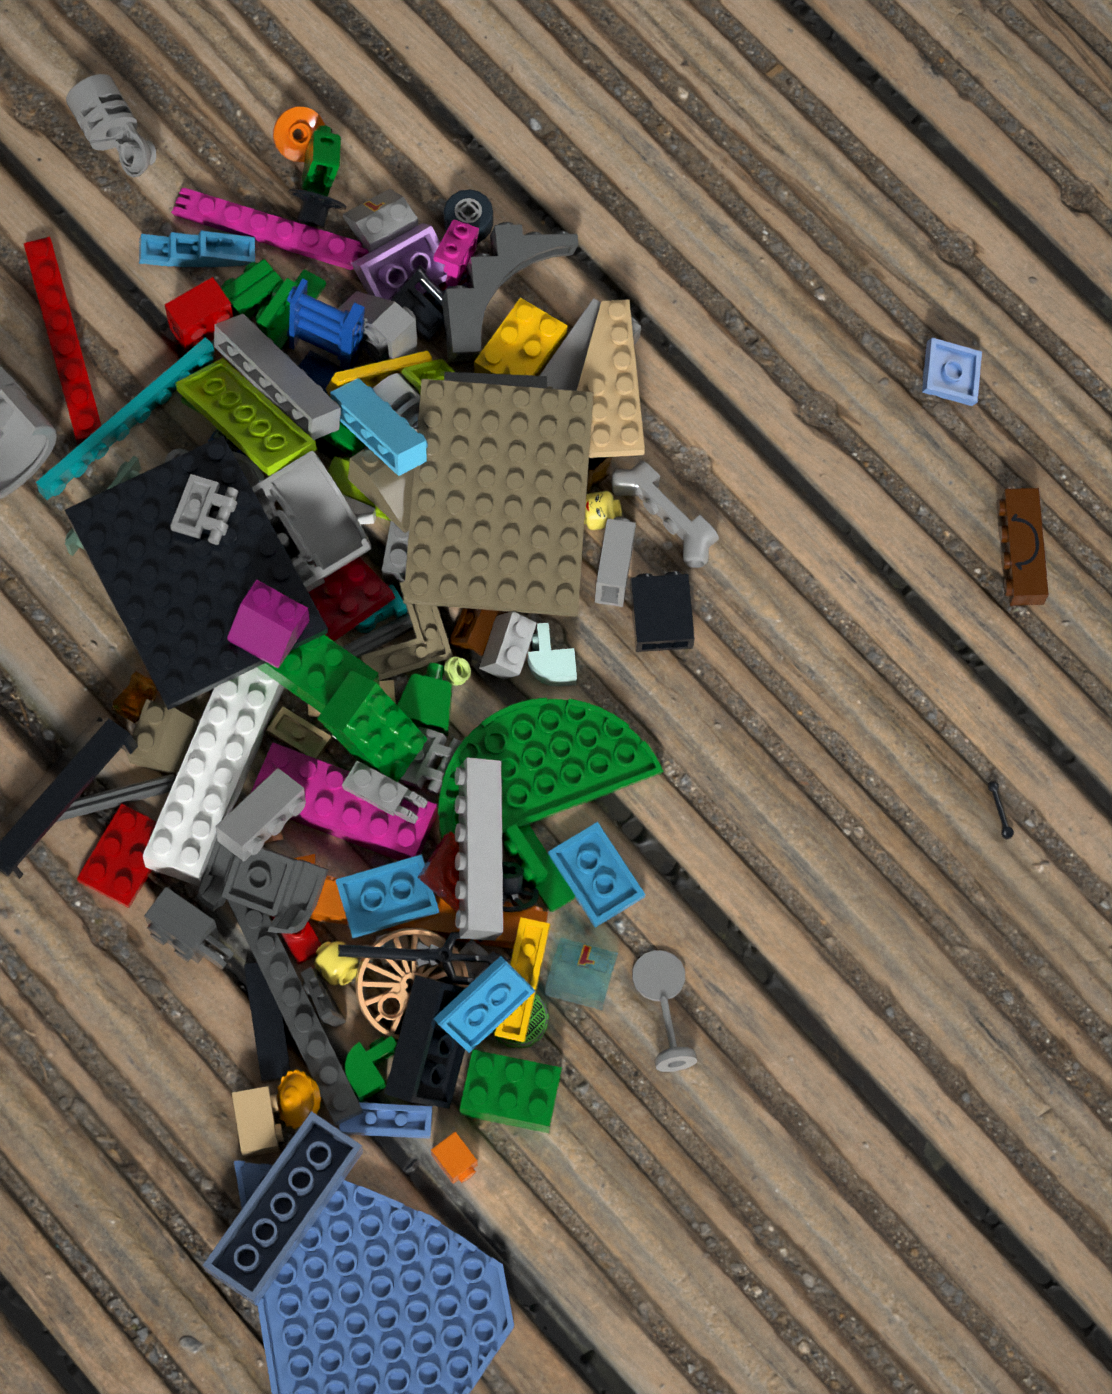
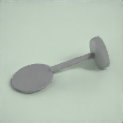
M653 950L645 953L636 961L633 967L632 981L636 990L643 997L661 1002L670 1047L656 1056V1069L661 1072L684 1070L696 1064L697 1056L695 1051L689 1047H677L668 999L674 998L682 990L685 983V969L682 962L674 954L667 951Z

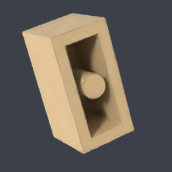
M268 1086L233 1092V1104L243 1158L279 1152L278 1143L284 1142L281 1124H275L274 1113L279 1112L276 1094L270 1095Z

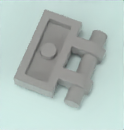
M190 474L171 523V530L200 539L204 528L211 531L208 541L218 545L221 537L227 532L228 525L226 523L230 513L235 511L237 505L235 500L238 490L228 487L225 496L217 494L219 489L218 482ZM212 505L220 508L216 519L208 517Z
M419 726L418 729L428 740L407 768L405 775L398 782L422 789L426 779L431 782L427 791L437 795L447 766L462 742L453 738L449 747H446L444 744L447 738L444 734ZM442 757L443 759L438 769H432L437 758Z

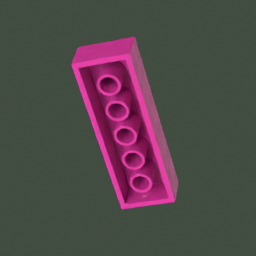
M272 742L251 793L279 768L304 787L305 807L300 814L292 816L290 820L398 861L421 855L437 817V804L427 801L428 803L425 808H421L404 799L400 806L411 810L418 816L415 824L410 823L396 815L392 816L344 790L342 784L350 771Z

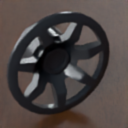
M298 188L288 190L291 195L302 199L297 220L314 227L324 228L330 208L346 210L347 208L344 203L316 192Z
M502 862L503 905L506 899H510L514 906H503V912H519L534 906L538 901L539 891L530 881L525 880L523 877L524 869L514 862ZM528 887L532 891V893L529 891H525L524 888ZM519 896L524 900L530 901L526 904H522L521 900L519 899Z

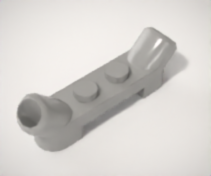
M641 460L632 469H615L612 473V493L615 496H638L650 514H657L663 520L664 527L671 534L674 535L676 533L683 540L684 564L692 568H700L706 565L709 561V547L719 540L715 529L701 515L693 521L685 516L658 489L660 475L645 461Z

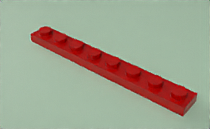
M49 236L23 244L77 444H80L102 425L52 240Z

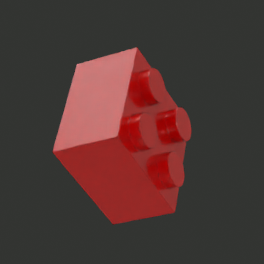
M213 277L165 304L170 330L186 353L205 337L212 341L214 339L215 324L233 318L231 302Z

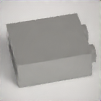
M607 518L596 582L595 603L623 607L636 523L630 522L626 518Z

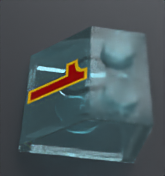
M560 938L547 979L545 995L603 1011L618 953Z

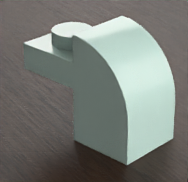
M549 623L537 624V634L532 636L533 651L528 652V666L531 673L538 681L549 686L576 685L577 672L574 648L551 650Z

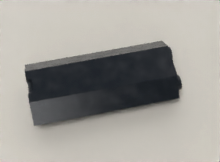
M96 716L0 824V872L7 877L12 873L18 879L24 875L17 867L19 863L115 754L122 748L131 755L138 747L128 731L109 718H104L103 720L101 717Z

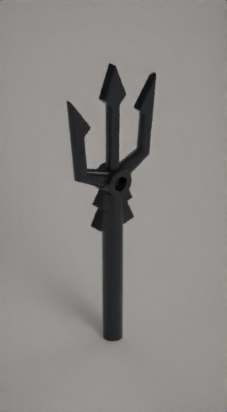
M460 931L451 932L441 948L433 944L428 947L420 942L417 943L416 949L338 945V957L415 961L416 969L428 964L429 968L439 965L443 967L451 983L470 985L475 978L456 976L451 961L481 962L491 965L502 955L492 952L490 955L452 953L456 939H464L460 938ZM502 956L507 962L510 961V959Z

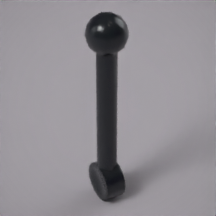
M991 781L988 783V790L993 794L1003 826L1002 837L1008 840L1013 837L1014 831L1008 826L997 791L999 784L996 781Z

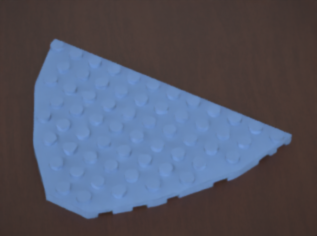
M239 1160L234 1161L242 1209L273 1165L246 1163ZM346 1180L342 1182L257 1304L272 1394H470L514 1329L503 1264L441 1224L433 1216L412 1209L403 1203Z

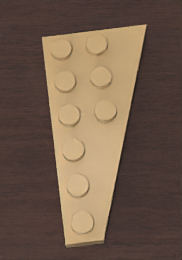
M629 300L601 301L577 391L593 392L589 458L644 455L645 452Z

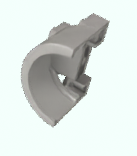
M1 366L0 499L18 489L38 471L52 452L57 438L55 428L26 397L27 394Z
M310 451L251 487L308 592L325 582L323 578L371 550V543L356 515L314 451ZM276 500L280 503L284 512L282 510L276 511L274 505Z

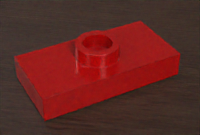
M309 922L306 923L302 930L296 933H280L298 965L316 956L317 949L322 945Z

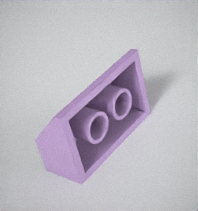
M424 223L351 263L367 293L387 300L419 265L427 271L425 274L436 285L443 283L447 278V273L444 272L445 265L433 260L440 241L432 225ZM419 282L414 286L421 294L427 292Z

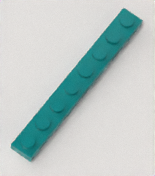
M206 337L50 469L36 481L39 493L46 500L62 493L69 481L74 477L78 478L83 475L90 463L95 459L98 460L104 457L111 445L116 441L125 439L132 427L137 423L146 421L151 411L158 405H164L168 402L172 393L177 390L176 382L210 365L215 357L213 344Z

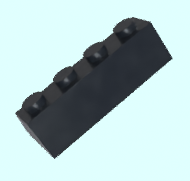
M415 975L384 1094L412 1103L450 1109L465 1049L438 1025L434 1017L467 987Z

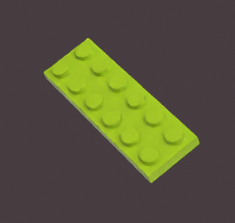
M224 358L176 382L177 391L268 476L278 472L310 451L317 450L316 442Z

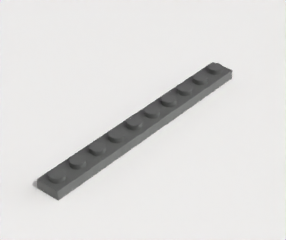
M227 899L312 1078L319 1087L320 1095L335 1126L363 1113L277 933L268 932L269 926L272 923L268 914Z

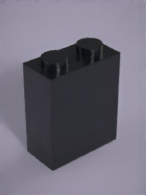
M672 571L662 576L643 573L632 577L630 595L636 652L693 649L695 637L689 574Z

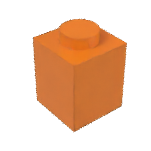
M456 1132L431 1149V1156L453 1184L458 1180L463 1183L476 1173L474 1168L478 1166L477 1159Z

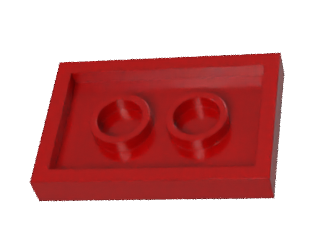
M121 804L77 877V881L130 908L152 871L145 867L143 853L157 822Z

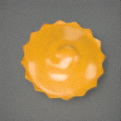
M297 1069L288 1071L287 1075L281 1078V1084L277 1087V1101L280 1119L285 1121L287 1127L292 1126L296 1129L303 1124L311 1111L317 1115L321 1096L317 1083L313 1078L307 1076L304 1071L300 1072Z

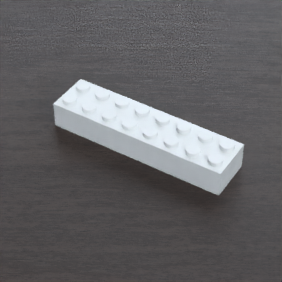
M257 667L214 688L143 853L146 868L197 886L201 885L217 838L216 825L234 809L284 689L281 684Z

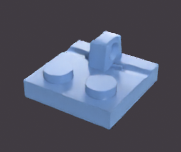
M936 338L929 339L926 345L922 393L935 395L969 406L975 405L978 402L982 351Z

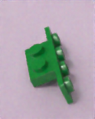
M305 269L302 270L295 282L286 278L282 285H277L271 295L272 300L267 307L263 306L256 316L257 327L268 338H271L280 350L284 348L289 340L287 331L289 329L290 303L287 302V298L292 287H298L302 278L307 280V295L318 299L326 287L325 280Z
M517 824L506 829L505 834L502 835L506 851L511 857L514 856L518 864L524 869L523 877L538 889L539 896L548 910L554 912L575 899L574 893L530 825L518 828Z

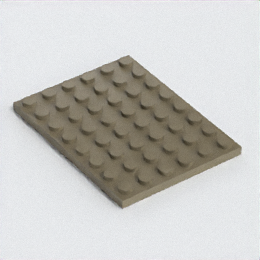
M422 379L417 432L423 434L428 444L426 448L427 462L414 468L403 603L578 616L593 392Z

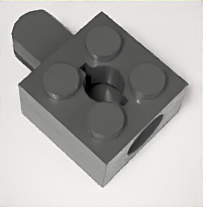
M165 887L144 915L148 924L147 929L152 932L150 936L162 945L166 943L172 945L175 948V954L186 962L192 959L199 963L204 957L220 969H223L227 963L210 948L227 959H231L234 955L228 947L216 940L219 937V932L215 920L167 887Z

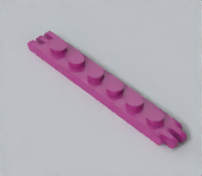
M187 188L180 189L179 195L182 197H177L175 202L177 206H174L171 211L174 216L235 235L255 237V241L348 270L354 269L351 264L352 262L369 253L367 249L362 248L363 245L359 241Z

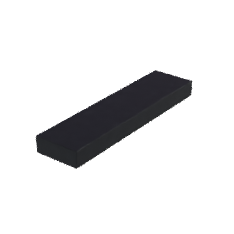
M258 963L244 964L261 1082L281 1080L283 1076L287 1075L288 1071H291L283 1017Z

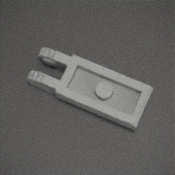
M356 761L342 784V788L392 816L396 815L413 824L418 820V816L411 810L400 806L405 799L421 808H425L428 803L426 799L417 793L409 791L407 787L359 761Z

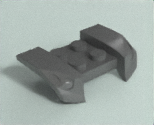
M216 838L197 898L212 911L223 906L226 899L275 917L269 926L268 932L293 934L302 930L311 917L319 900L328 869L304 860L288 857L264 847L256 855H251L243 862L220 844Z

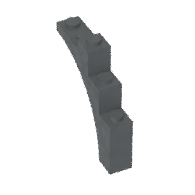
M502 222L495 225L490 234L492 256L482 253L470 257L466 266L468 288L462 285L452 286L446 289L442 298L448 362H474L481 352V328L484 313L489 301L499 287L515 273L531 264L553 257L573 255L578 246V235L569 234L565 231L542 235L540 232H530L523 235L522 225H513L511 222Z

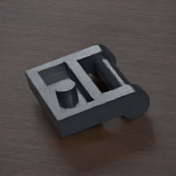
M419 265L411 272L406 281L389 300L395 301L402 308L404 306L409 308L416 317L417 332L425 340H430L444 324L443 309L439 312L414 286L419 282L441 305L444 292L425 274L427 271Z

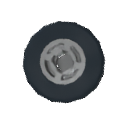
M471 189L460 190L451 195L444 207L445 230H448L453 220H458L479 228L477 243L486 239L493 227V208L487 196Z

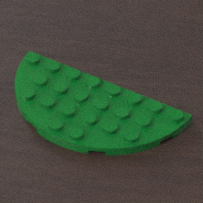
M547 698L526 700L510 705L492 714L473 729L459 745L447 766L438 801V825L445 854L448 856L459 852V842L455 840V829L457 824H459V813L455 812V800L457 795H459V785L455 784V771L466 758L501 761L502 835L505 834L506 829L517 824L518 828L527 826L660 775L664 771L656 755L645 740L643 741L629 728L630 725L601 707L574 699Z

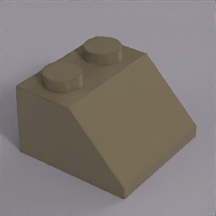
M146 699L132 736L138 747L131 755L127 753L130 763L167 775L175 774L177 776L200 722L176 708L167 710L164 704Z

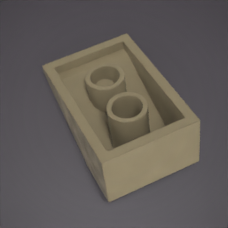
M366 447L350 458L348 480L404 533L408 532L414 468L398 476Z

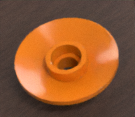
M292 107L284 111L276 120L273 129V139L276 148L285 158L294 162H304L306 149L313 131L318 126L325 125L323 119L317 112L307 107ZM296 129H299L302 133L299 139H295L293 136Z

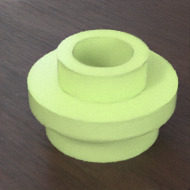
M451 657L445 663L444 674L452 685L458 686L464 684L469 679L471 668L465 659Z

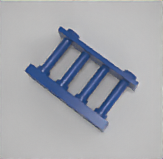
M302 278L298 287H292L287 298V302L290 303L289 329L287 331L289 348L294 350L301 339L338 356L337 359L340 360V367L342 369H353L362 353L365 307L354 302L350 311L345 310L343 312L308 296V281Z

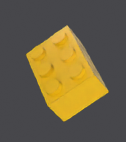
M520 297L474 361V373L539 376L567 337L568 325Z

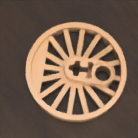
M403 928L382 936L371 946L381 947L393 939L395 947L402 948L398 937L412 935L411 949H416L418 938L428 947L433 944L441 948L447 939L431 930ZM454 946L452 953L460 954L458 949ZM362 958L355 982L356 996L360 1009L368 1022L376 1030L387 1037L392 1036L395 1040H398L400 1034H396L395 1030L404 1011L407 1009L411 990L409 992L405 990L408 987L407 979L411 978L414 980L415 975L437 980L447 976V974L443 970L429 976L437 966L431 968L428 966L425 970V966L416 969L415 961H411V966H409L407 961L401 960L402 969L394 960L385 959L398 973L395 974L369 962L370 958ZM451 961L456 976L469 978L465 962ZM365 968L374 970L394 981L363 980ZM451 983V984H455V985H459V986H463V987H468V986H469V985H464V984ZM362 986L389 987L382 994L366 1000L363 998ZM387 998H396L399 1002L398 1010L393 1014L385 1013L382 1008L383 1002ZM377 1002L376 1005L379 1013L373 1018L366 1006ZM382 1018L393 1020L389 1030L378 1023Z

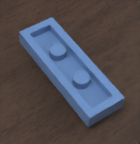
M359 1103L363 1113L339 1124V1130L349 1135L431 1139L432 1106Z

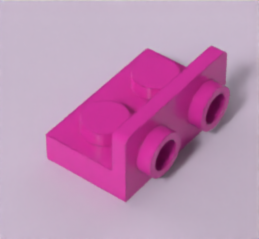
M458 220L451 222L433 257L434 261L445 265L444 272L447 273L446 285L451 287L459 284L466 271L470 257L474 256L479 228Z

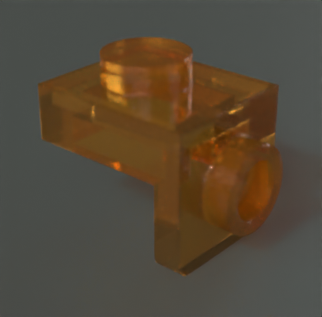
M135 671L131 675L129 685L113 701L111 710L136 724L146 699L151 701L156 699L157 689L153 681Z

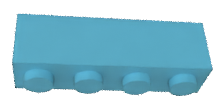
M357 378L330 392L331 399L336 401L341 407L340 422L398 476L427 462L426 448L428 444L423 434L415 431L404 417H400L388 402H384L376 395L372 387L367 386Z

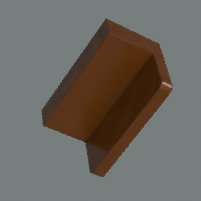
M463 608L449 643L455 648H470L483 657L496 616L510 611Z

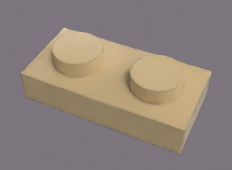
M285 707L281 708L266 729L269 735L293 750L315 759L320 758L332 741L330 735Z

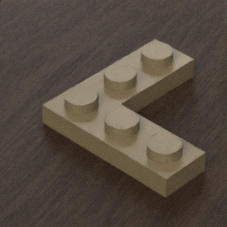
M405 581L399 583L403 598ZM405 603L416 638L361 655L362 661L379 673V680L453 657L437 606Z

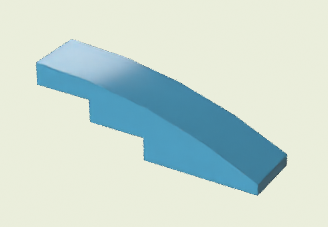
M200 231L199 235L171 232L169 237L141 234L139 238V264L176 267L243 266L255 262V237Z

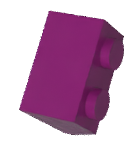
M256 580L240 604L227 641L279 669L310 621L308 608Z

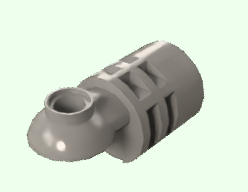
M107 74L93 75L81 80L69 91L66 97L67 105L93 149L104 151L116 147L123 170L133 178L141 176L149 165L155 163V146L151 141H145L137 133V120L112 77Z

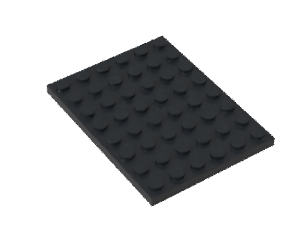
M224 436L65 509L67 518L167 710L267 663L227 641L240 604L256 580L308 608L310 621L290 651L328 633L325 622ZM190 474L218 482L219 489L217 494L225 496L228 487L238 490L235 500L237 501L235 511L230 513L226 523L228 525L227 532L221 537L218 545L208 541L211 531L204 528L200 539L171 530V523ZM212 505L208 517L216 519L220 508Z

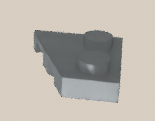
M309 967L301 972L304 979L302 986L307 995L313 999L316 1011L323 1023H328L337 1028L347 1022L321 974L313 967Z

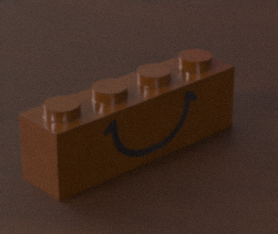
M1039 488L1005 489L1001 499L997 500V515L1002 516L1003 525L999 527L1000 543L1005 545V552H1002L1001 564L1002 569H1007V579H1004V595L1009 596L1010 606L1044 605L1049 593Z

